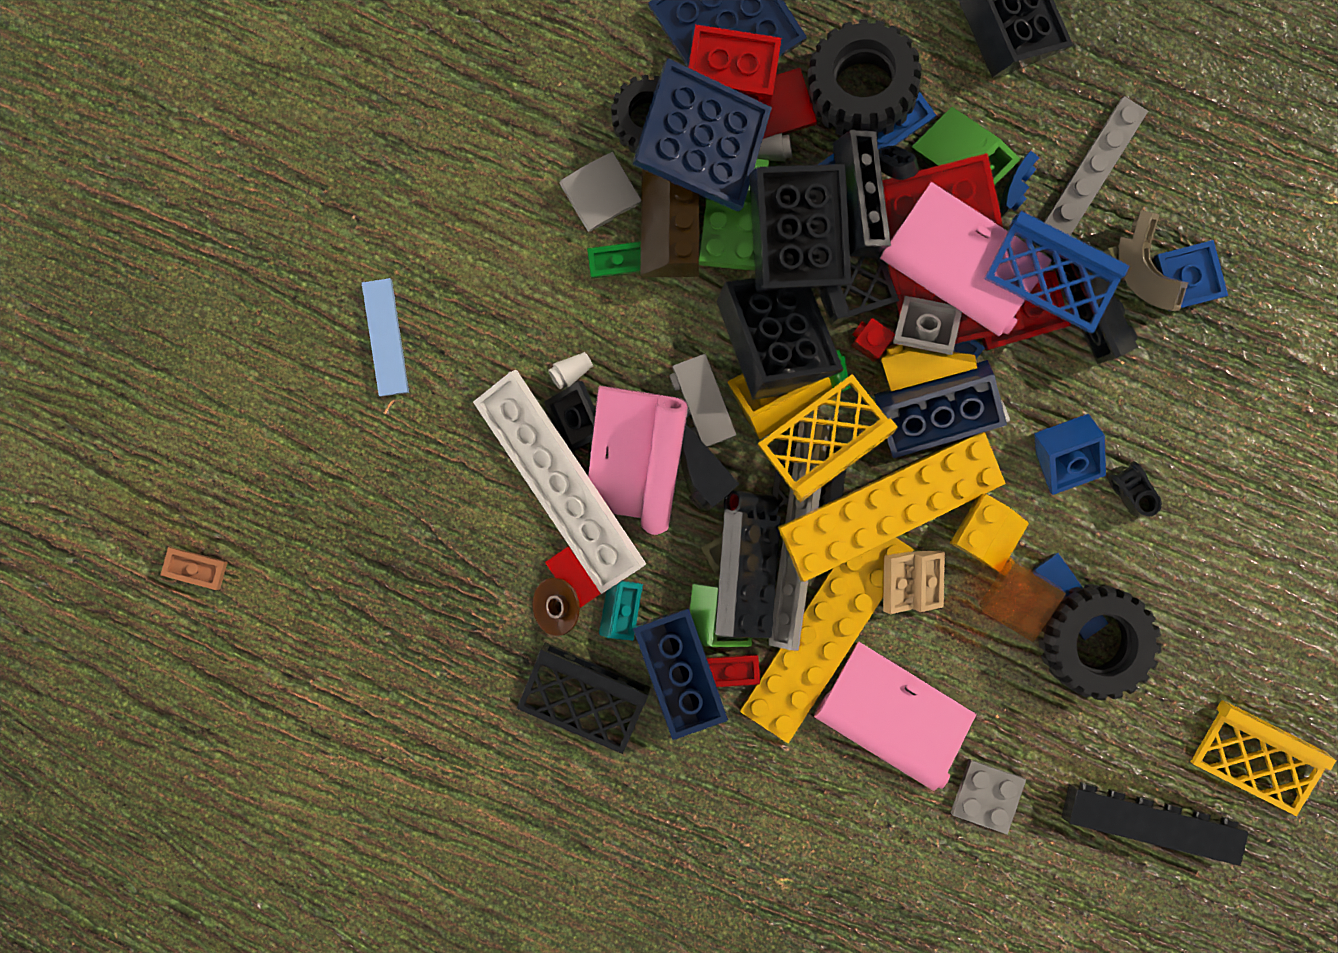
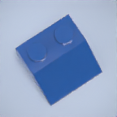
M1089 414L1034 433L1036 456L1052 495L1106 476L1105 435Z

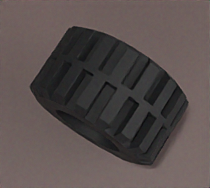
M642 75V80L637 81L636 77L631 78L630 85L624 83L620 87L621 92H616L614 104L611 106V117L615 135L620 138V143L624 147L626 145L629 146V150L633 153H636L643 128L638 127L632 122L631 113L637 106L652 102L659 76L656 75L654 80H649L648 75Z

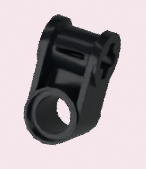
M1132 461L1127 469L1117 475L1112 474L1108 477L1111 487L1121 498L1131 515L1135 517H1151L1160 511L1162 507L1161 498L1148 480L1145 471L1137 462ZM1142 497H1145L1149 502L1146 512L1139 506V501Z

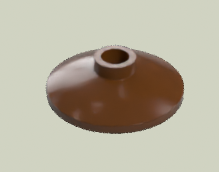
M549 578L541 582L533 596V613L540 628L550 635L561 636L569 633L575 627L579 618L580 606L573 587L561 578Z

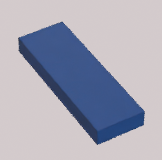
M1055 552L1033 568V571L1054 600L1061 594L1064 596L1070 595L1069 590L1074 587L1083 589L1059 553ZM1103 615L1094 617L1082 627L1079 635L1083 640H1086L1105 627L1108 622Z

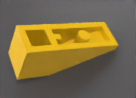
M899 344L888 346L881 357L891 391L977 369L975 355L954 351L953 355Z

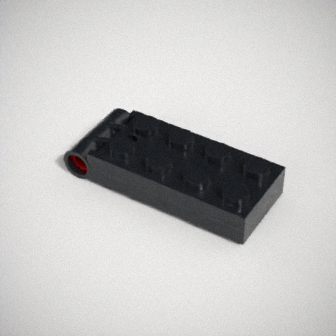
M732 490L723 500L725 514L715 635L771 638L780 538L778 527L780 526L781 517L775 515L779 509V502L772 495Z

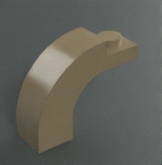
M1141 210L1140 215L1135 217L1132 224L1131 232L1134 233L1133 239L1121 237L1119 243V261L1130 266L1124 279L1131 290L1145 302L1159 308L1180 311L1188 282L1164 276L1153 265L1150 256V246L1160 214Z

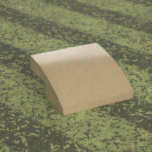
M916 551L884 556L883 611L888 614H895L912 609L925 612L944 607L945 552Z

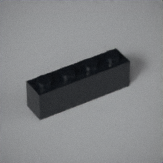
M849 130L832 143L835 164H845L850 256L873 257L891 246L876 131Z

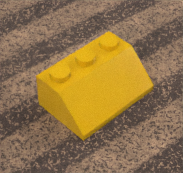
M743 373L727 381L742 412L759 439L776 431L832 389L830 379L827 377L780 396L752 400Z

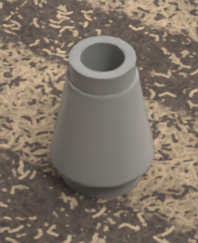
M779 133L762 140L757 159L785 162L787 158H792L790 134L783 135Z

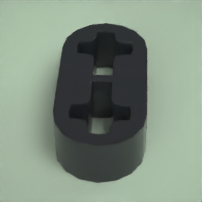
M886 146L878 150L882 173L897 180L908 179L918 173L919 168L916 156L913 153L898 146Z

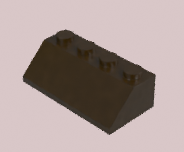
M642 169L641 277H699V194Z

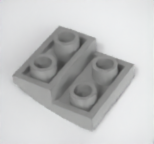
M613 152L585 165L559 182L588 232L611 222L615 216L641 203L640 197Z

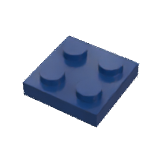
M1214 240L1154 256L1157 270L1161 274L1169 278L1188 282L1181 308L1228 296Z

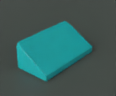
M622 580L606 590L599 629L601 636L612 639L634 640L635 633L633 627L637 623L643 584Z

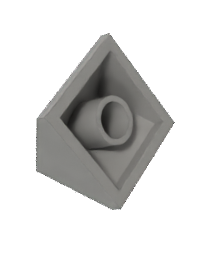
M905 296L893 343L953 355L962 312L950 304Z

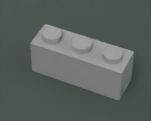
M706 354L673 365L674 373L669 376L675 391L680 389L684 398L683 401L687 403L686 418L691 416L695 426L690 429L706 447L735 437L736 432Z

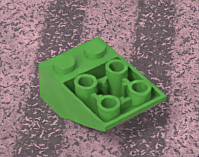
M951 107L911 147L930 167L988 153L994 185L1020 160L1000 138L954 107Z

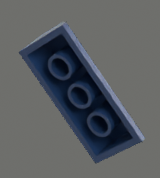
M988 360L977 363V369L895 391L889 389L874 394L877 406L898 427L894 434L887 438L893 458L1007 426L995 375Z
M689 608L634 625L633 630L672 740L728 721Z

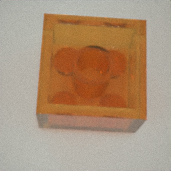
M1010 557L979 606L985 614L1034 643L1066 593L1057 584Z

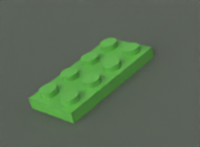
M757 159L755 168L768 167L769 160ZM750 185L744 206L739 212L711 199H706L699 258L700 266L755 271Z

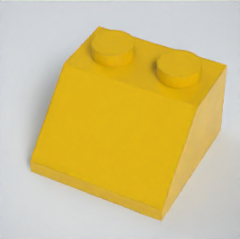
M982 494L973 502L950 544L1000 573L1029 523L1010 507L987 494Z

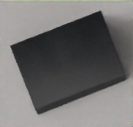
M581 380L544 401L555 428L571 452L591 444L593 440L596 408L584 382Z

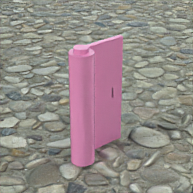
M931 182L891 240V246L885 249L880 259L998 336L1003 332L1008 335L1018 321L1014 316L1025 299L984 279L1008 231ZM1016 236L1013 237L1010 244L1014 255L1029 251L1024 241ZM1007 251L1002 259L1008 258ZM1036 252L1041 269L1048 267L1052 260L1041 252ZM1030 255L1015 259L1020 275L1035 271ZM1010 261L999 264L994 275L1005 281L1015 278ZM1037 275L1022 279L1027 292L1030 293L1038 282ZM1017 281L1011 283L1018 287Z
M599 386L588 477L613 514L641 518V527L647 533L652 535L661 534L668 530L688 408L687 403L675 397Z
M857 642L832 690L823 697L818 705L814 717L932 791H935L938 788L943 789L950 778L948 771L976 714L861 642Z

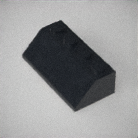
M1054 258L1050 262L1051 265H1055ZM1072 263L1063 266L1068 283L1082 278L1078 266ZM1056 268V269H1054V270H1055V273H1056V276H1057V278H1058V280H1059V282H1060V285H1062L1061 280H1060V277H1059V274H1058V270H1057V268ZM1087 271L1088 276L1094 275ZM1100 277L1090 280L1095 296L1104 294L1110 282ZM1084 282L1069 286L1075 303L1089 299ZM1114 293L1095 331L1089 333L1081 328L1097 364L1116 359L1138 347L1136 332L1132 326H1128L1124 317V306L1119 299L1115 298ZM1101 299L1096 300L1098 305ZM1088 302L1076 306L1079 318L1090 323L1094 315L1091 303Z

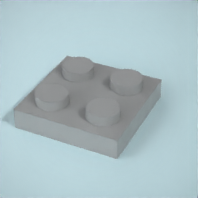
M969 759L951 814L1008 835L1026 779Z

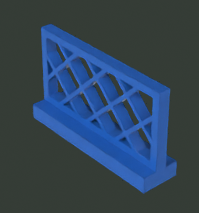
M1023 211L1019 212L1013 218L1009 226L1010 229L984 279L1089 333H1093L1121 278L1125 277L1130 266ZM1014 235L1025 239L1029 251L1017 255L1013 254L1010 243ZM1033 244L1039 246V248L1034 249ZM1043 250L1051 252L1055 265L1041 269L1036 252ZM1007 251L1008 258L1002 259ZM1030 255L1035 271L1020 275L1015 259ZM1010 261L1015 278L1005 281L994 275L999 264ZM1072 263L1079 267L1082 278L1068 283L1063 266ZM1057 268L1062 285L1047 289L1043 272ZM1087 271L1094 275L1088 276ZM1037 275L1042 291L1031 294L1025 290L1022 279ZM1100 277L1110 282L1104 294L1094 295L1090 283L1091 279ZM1017 281L1018 287L1011 283ZM1084 282L1089 299L1075 303L1069 286ZM1064 289L1069 305L1061 308L1053 305L1049 295L1050 292ZM1043 295L1045 300L1039 298L1038 296ZM1101 299L1098 305L1096 300ZM1088 302L1091 303L1094 315L1090 323L1079 318L1076 306ZM1070 309L1072 314L1064 310Z

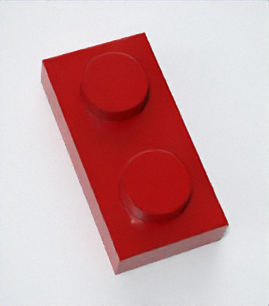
M758 654L706 657L716 687L760 684Z

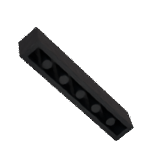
M1080 782L1079 786L1069 784L1061 816L1069 824L1238 866L1242 864L1249 832L1238 826L1239 821L1223 816H1221L1220 821L1211 819V814L1193 809L1192 814L1182 812V807L1166 802L1164 807L1154 805V800L1138 795L1136 800L1126 798V793L1114 789H1108L1107 793L1097 791L1098 786L1086 782Z

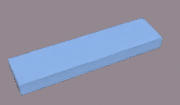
M392 279L362 282L378 394L380 397L409 393Z

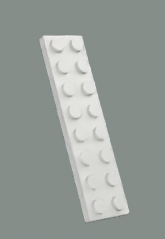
M517 370L509 372L473 402L601 594L646 565V562Z

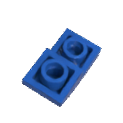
M1031 150L1016 166L1005 186L1000 203V212L1003 215L1010 209L1016 211L1027 199L1023 194L1029 186L1024 182L1036 171L1033 165L1039 159Z

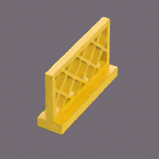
M851 374L759 442L758 446L794 491L793 494L801 503L894 434L898 427L891 418L888 419L853 374ZM850 384L858 393L857 404L840 402L841 391ZM837 394L836 401L829 400ZM861 398L866 403V405L861 404ZM823 404L835 406L834 420L816 419L817 409ZM839 407L856 409L854 424L837 422ZM860 410L872 411L878 418V421L872 426L858 425ZM813 412V418L806 417ZM798 422L812 423L810 439L793 436L794 425ZM815 424L833 426L831 441L814 439ZM836 427L853 429L852 440L847 444L835 442ZM790 429L789 436H787V435H782L783 433H785L786 431H788V430ZM857 430H864V432L857 436ZM775 439L787 440V455H774L767 445ZM792 441L809 443L807 459L790 457ZM813 444L830 446L829 458L825 461L811 460ZM834 447L841 448L833 454ZM779 460L786 461L785 468ZM789 462L807 464L805 475L796 482L788 473ZM810 464H811V465H818V466H816L814 469H812V470L809 472V470H810Z
M1221 700L1216 708L1219 713L1190 762L1297 816L1324 770L1328 769L1331 771L1336 760L1326 751ZM1224 722L1233 726L1236 737L1220 741L1218 732ZM1240 730L1245 732L1246 734L1241 735ZM1252 738L1259 739L1262 750L1246 754L1243 741ZM1238 743L1241 756L1226 760L1223 747ZM1218 749L1221 758L1220 762L1207 764L1202 761L1207 751ZM1279 751L1284 752L1288 763L1272 767L1269 754ZM1264 756L1267 769L1252 773L1249 760ZM1244 762L1247 774L1239 777L1231 776L1228 766ZM1305 764L1314 767L1309 777L1298 780L1295 767ZM1290 769L1293 782L1278 785L1275 773ZM1270 775L1273 787L1264 790L1257 789L1254 779ZM1295 788L1297 797L1293 804L1289 805L1283 802L1280 792Z

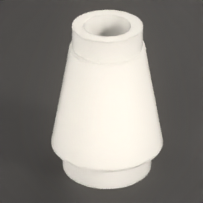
M583 352L554 363L548 372L555 385L561 390L574 384L593 367V364L588 355Z

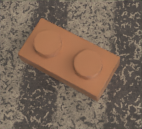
M168 547L160 576L213 590H220L228 562Z

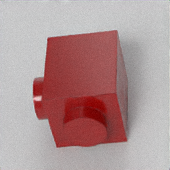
M871 318L867 323L861 321L852 334L855 340L851 346L874 362L879 359L895 337V334L874 318Z

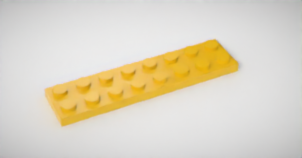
M983 432L957 441L781 525L778 529L800 581L805 582L1006 483L987 436Z
M894 538L832 568L804 610L799 651L779 648L760 677V684L754 686L739 711L789 743L883 599L884 556L913 552L914 549L898 538Z

